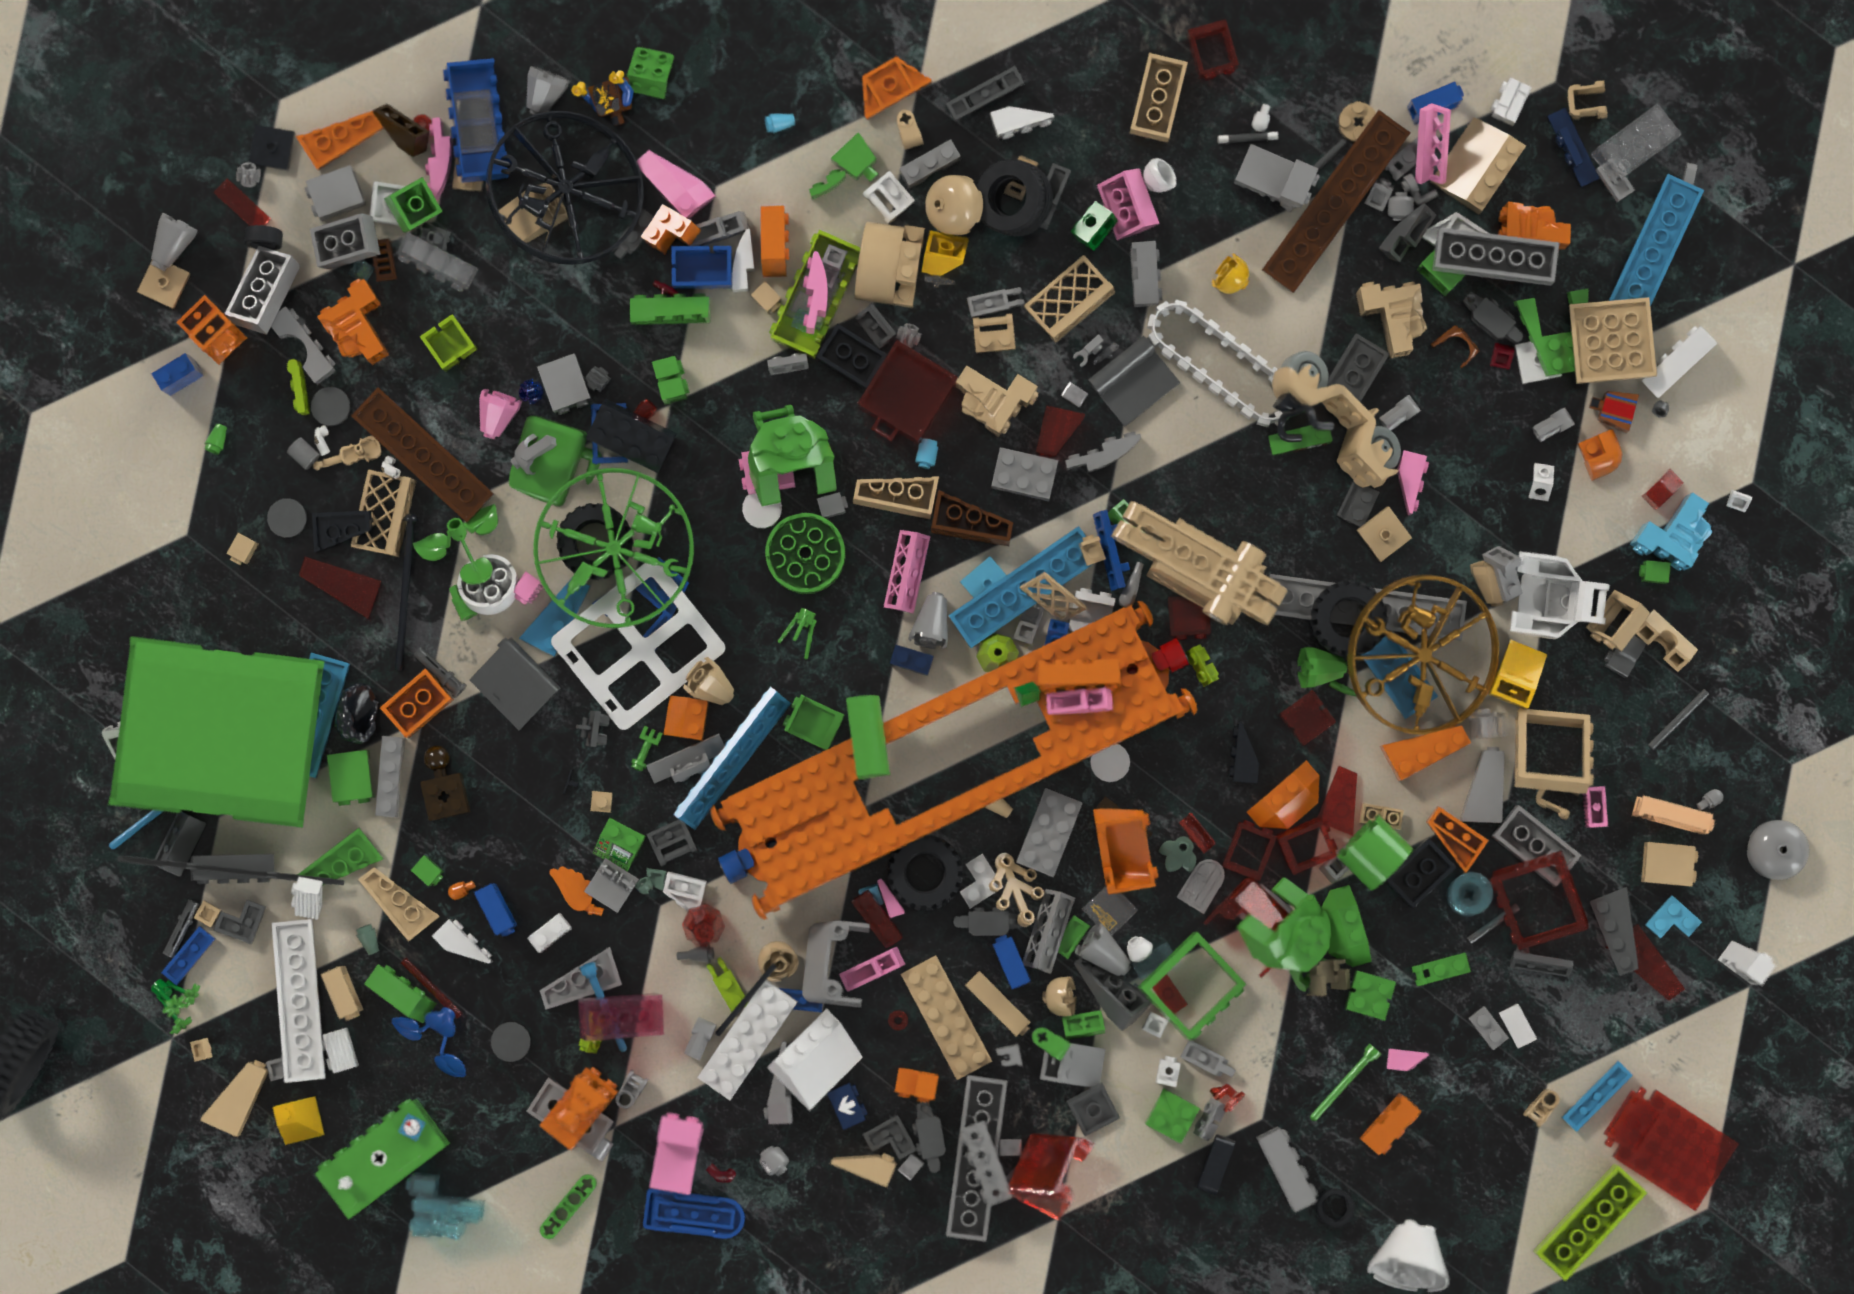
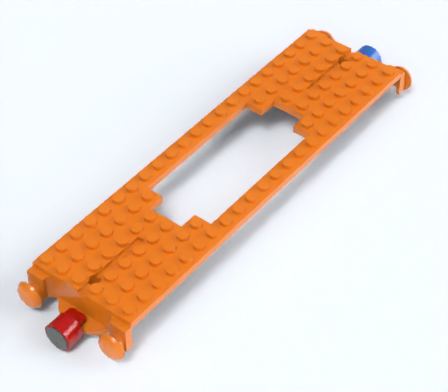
M1137 601L1139 608L1135 610L1132 605L1122 608L884 722L883 726L887 745L1006 687L1015 704H1018L1019 700L1014 689L1015 687L1033 681L1040 689L1038 661L1045 660V664H1051L1054 660H1063V662L1071 664L1074 660H1085L1087 664H1091V660L1119 659L1121 687L1111 690L1113 710L1049 715L1047 695L1040 690V700L1036 702L1050 728L1049 731L1033 738L1041 757L897 826L888 808L869 816L853 783L858 778L852 738L727 797L728 799L721 801L723 807L718 810L713 804L710 808V813L718 829L726 831L724 825L735 822L739 823L742 828L738 852L733 850L718 858L727 881L733 884L747 877V873H749L758 881L768 883L766 890L763 891L764 897L758 899L756 893L752 896V905L756 914L761 919L768 920L766 914L781 910L779 905L1175 715L1177 719L1183 717L1184 713L1189 711L1194 715L1197 712V704L1193 695L1187 689H1181L1183 695L1177 697L1176 693L1171 695L1166 692L1169 684V670L1172 673L1189 665V660L1181 643L1175 638L1159 646L1160 650H1158L1149 642L1140 640L1137 630L1146 623L1151 627L1153 616L1149 607L1143 601Z

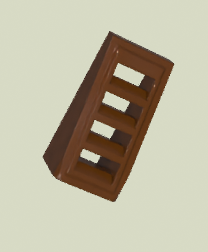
M389 238L378 240L379 247H387V249L380 250V255L388 254V257L378 258V255L372 257L377 282L397 279L391 240ZM384 262H389V263H390V265L380 266V267H379V263H384ZM391 270V273L380 275V271Z

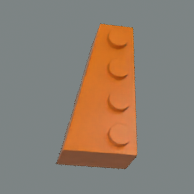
M1119 659L1091 660V664H1087L1085 660H1074L1071 664H1067L1063 660H1054L1051 664H1045V660L1038 661L1039 686L1041 692H1045L1046 695L1064 690L1065 692L1097 688L1116 690L1117 687H1121Z
M1458 726L1380 746L1396 778L1398 781H1401L1471 744V741L1464 728Z

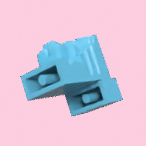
M1693 492L1685 496L1663 530L1649 521L1642 525L1630 545L1634 547L1633 550L1642 556L1643 554L1648 555L1654 552V555L1662 560L1666 558L1671 562L1670 565L1678 571L1691 568L1699 555L1696 552L1712 534L1711 525L1702 517L1709 503Z

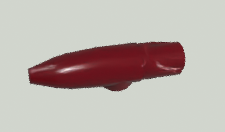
M657 280L653 283L654 287L662 291L661 294L665 295L666 293L671 296L680 294L665 283Z

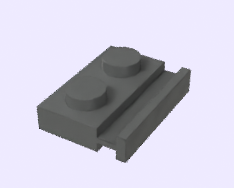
M1353 480L1336 517L1361 527L1365 524L1380 492L1368 486L1364 488L1358 486Z

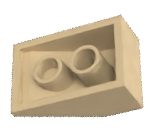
M883 1153L882 1156L875 1154L833 1157L831 1162L835 1166L887 1187L896 1166V1162L893 1161L894 1157Z

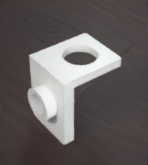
M1534 464L1533 483L1529 498L1543 501L1549 500L1553 487L1554 466ZM1542 488L1546 490V493L1538 495L1535 493V490Z

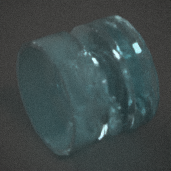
M1469 872L1460 875L1450 883L1446 898L1449 906L1455 913L1470 917L1481 913L1489 906L1492 901L1493 890L1486 877L1479 873ZM1466 891L1468 893L1472 892L1471 900L1469 898L1465 899Z

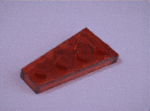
M308 557L304 558L299 576L369 619L381 581Z
M1636 924L1633 926L1639 969L1633 972L1645 980L1666 1000L1670 1001L1685 990V988L1641 927Z

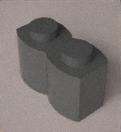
M1633 636L1622 651L1616 648L1613 651H1608L1604 658V661H1606L1604 667L1623 678H1627L1645 648L1646 643Z

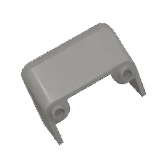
M831 921L815 923L810 927L802 990L806 1001L861 1008V999L842 997L840 983L835 980H827L831 941L844 940L848 936L849 931L869 933V924Z

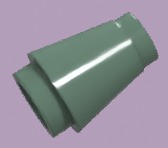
M371 924L358 928L356 936L368 955L378 952L375 928H372Z

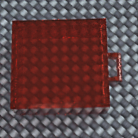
M896 340L866 391L858 401V409L875 418L876 422L871 429L891 442L898 432L919 445L956 386L958 377ZM879 422L893 429V433L888 435L878 429Z

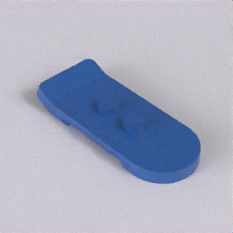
M648 1189L643 1221V1227L646 1229L715 1238H731L738 1234L744 1225V1210L737 1201L731 1198L693 1193L688 1195L661 1189Z

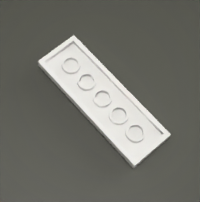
M766 980L753 995L697 1078L731 1100L798 1001Z

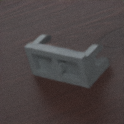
M873 303L857 314L855 318L879 349L897 335Z

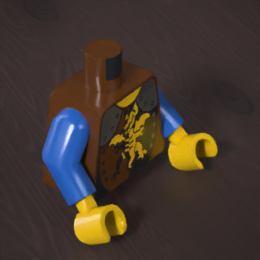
M612 71L609 75V81L587 87L588 90H585L586 85L584 82H579L577 86L574 85L572 87V94L575 96L582 95V98L593 107L600 117L611 116L613 126L624 124L622 112L632 108L634 90L629 84V78L624 77L623 71H618L617 73Z

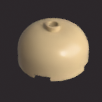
M961 175L944 176L938 179L929 189L925 202L926 214L930 223L938 231L950 235H964L971 232L970 229L976 222H979L983 211V197L981 191H978L973 183L974 180Z

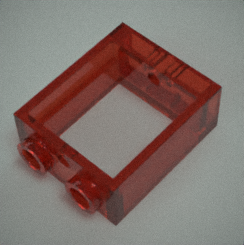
M1226 19L1187 31V37L1200 79L1205 77V80H1209L1224 72V75L1235 72L1239 63ZM1222 32L1231 63L1204 70L1195 40Z
M1320 816L1276 835L1293 875L1335 858L1337 855L1335 852L1338 849L1334 838L1330 839L1328 832L1331 831L1327 821H1323ZM1319 827L1329 851L1297 864L1288 840Z
M1244 820L1243 823L1238 822L1221 867L1260 881L1277 836L1273 835L1274 831L1263 827L1262 830L1254 828V823ZM1242 829L1270 839L1258 871L1230 861Z

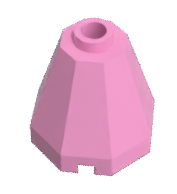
M484 389L481 391L479 398L480 431L484 432L483 436L495 439V437L502 435L517 414L522 401H516V398L497 391L488 394L489 390Z

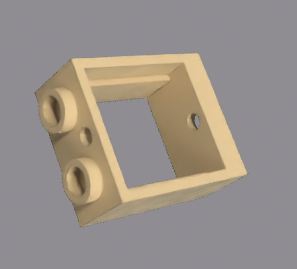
M1614 590L1605 603V624L1589 623L1586 628L1592 633L1590 636L1599 643L1603 641L1608 648L1613 650L1615 647L1622 651L1650 615V612L1641 603ZM1622 608L1631 612L1613 637L1604 634Z
M340 966L321 974L339 1019L345 1018L347 1021L360 1016L359 1012L364 1009L346 966Z

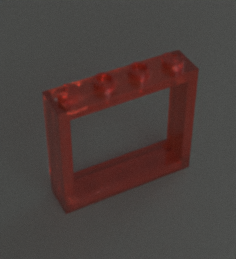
M1562 850L1493 871L1492 879H1490L1493 890L1498 892L1499 897H1497L1499 907L1504 908L1506 914L1504 915L1507 927H1511L1513 932L1510 933L1514 945L1517 944L1519 950L1588 929L1589 922ZM1556 864L1577 922L1523 938L1502 881Z

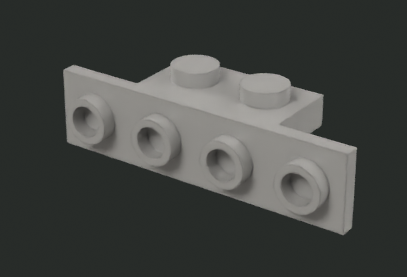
M716 734L648 764L646 767L654 784L671 776L675 783L678 781L683 782L696 773L701 774L707 771L711 766L709 759L719 755L725 745L720 734Z

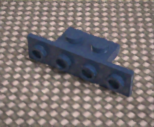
M1566 108L1548 115L1547 118L1557 136V144L1560 148L1562 147L1565 153V160L1568 165H1571L1580 186L1583 187L1598 180L1599 176Z

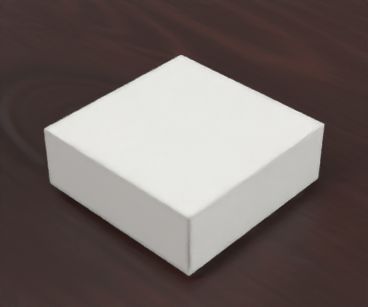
M1150 1012L1142 1030L1161 1038L1168 1020Z

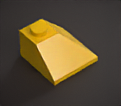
M930 230L922 272L942 276L962 265L969 238Z
M315 1096L273 1107L277 1127L285 1145L325 1135Z

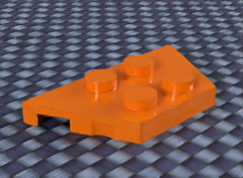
M897 56L863 75L866 120L932 83L931 78L921 74L917 69L909 66Z

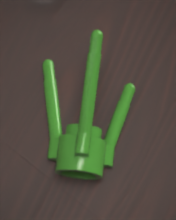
M801 608L799 613L796 612L794 619L783 632L778 643L783 641L796 622L799 626L793 641L797 640L803 627L808 628L810 625L804 659L807 660L816 620H814L816 614Z

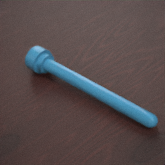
M152 810L110 842L109 847L111 849L117 848L164 811Z
M595 962L587 963L580 967L581 973L591 983L619 1050L625 1052L627 1046L596 977L597 967Z

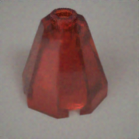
M704 903L698 907L689 908L682 922V927L688 941L699 946H705L718 942L725 924L720 910Z

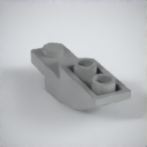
M1130 432L1124 434V438L1116 439V436L1104 439L1105 442L1101 444V452H1099V449L1088 451V455L1080 457V454L1068 456L1069 460H1065L1066 470L1086 465L1087 472L1089 473L1106 467L1126 455L1139 442L1141 434Z

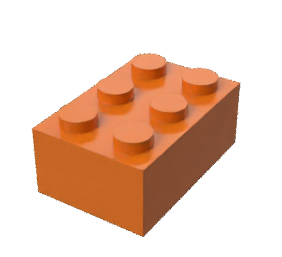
M424 669L382 705L380 709L405 738L409 739L454 699L440 685L428 669Z

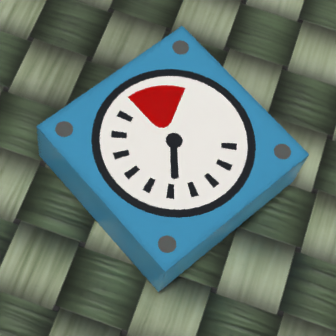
M407 1114L399 1133L417 1141L426 1122Z

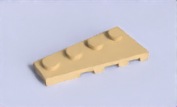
M374 867L358 879L408 942L440 917Z

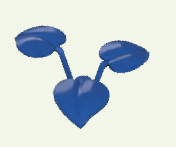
M443 1007L440 1012L426 1014V1025L422 1028H419L418 1023L412 1019L405 1017L392 1018L391 1021L396 1030L409 1040H420L422 1037L421 1032H424L429 1027L443 1035L440 1056H436L434 1059L437 1067L450 1076L465 1077L467 1075L465 1066L460 1059L450 1054L445 1055L444 1053L447 1037H452L455 1033L453 1020L456 1015L451 1009Z

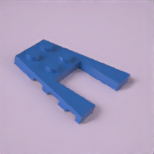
M660 557L657 558L659 562L665 563ZM670 571L671 574H679L678 572ZM680 574L676 577H671L678 586L683 580ZM649 577L644 581L664 604L670 599L653 577ZM688 581L686 582L684 588L682 589L683 593H685V591H686V589H687V587H688V585H689V582H688ZM643 583L635 588L658 609L663 606ZM672 603L665 609L642 637L647 638L670 620L677 606Z

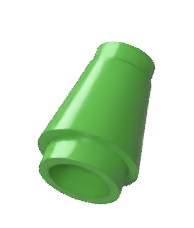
M221 424L215 425L204 443L206 451L213 454H220V451H223L227 427Z

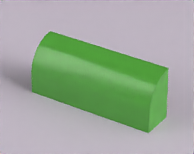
M867 695L846 698L858 780L889 776L890 769L880 697Z

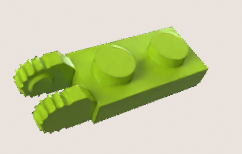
M289 359L287 370L292 374L290 386L295 393V399L293 400L294 409L301 415H308L310 407L303 365L298 360Z
M719 957L717 958L718 964L725 973L718 976L711 963L706 966L714 978L715 985L732 1012L745 997V994L732 971L727 968L723 959Z

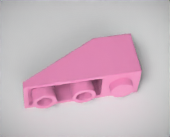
M1404 450L1401 453L1397 474L1407 515H1412L1413 511L1416 512L1418 509L1419 500H1416L1418 492H1422L1424 481L1421 478L1422 474L1427 472L1429 462L1426 461L1427 456Z

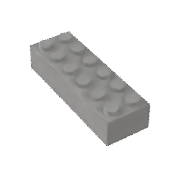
M1440 227L1436 235L1432 271L1551 286L1555 282L1559 243Z

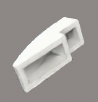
M750 229L745 230L736 250L732 271L733 293L749 291L747 272L755 271Z

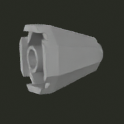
M531 66L528 72L527 108L531 109L530 113L535 115L549 112L566 91L570 81L561 76L551 74V72Z

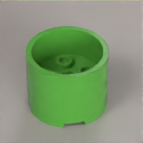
M1379 814L1375 816L1374 822L1369 820L1349 839L1346 848H1342L1336 855L1370 891L1377 888L1393 874L1413 850Z

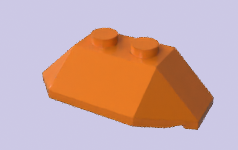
M1306 760L1251 807L1247 814L1259 827L1289 829L1318 804L1320 775Z

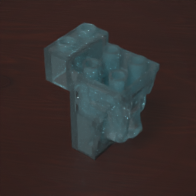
M420 1172L412 1174L410 1178H407L406 1190H409V1195L417 1196L412 1201V1211H415L409 1225V1231H412L413 1237H431L434 1235L458 1240L465 1233L468 1223H480L483 1220L485 1200L438 1195L440 1175Z

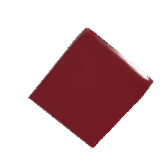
M1495 343L1490 366L1510 370L1514 347Z

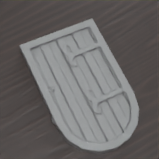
M1212 859L1199 862L1188 877L1177 898L1204 914L1223 884L1225 873L1222 865Z

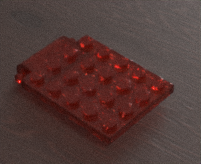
M1640 1087L1637 1093L1631 1090L1603 1134L1608 1137L1604 1144L1609 1148L1612 1147L1614 1142L1619 1144L1612 1155L1613 1158L1696 1211L1737 1148L1738 1143L1656 1089L1648 1100L1643 1098L1647 1092L1643 1087Z

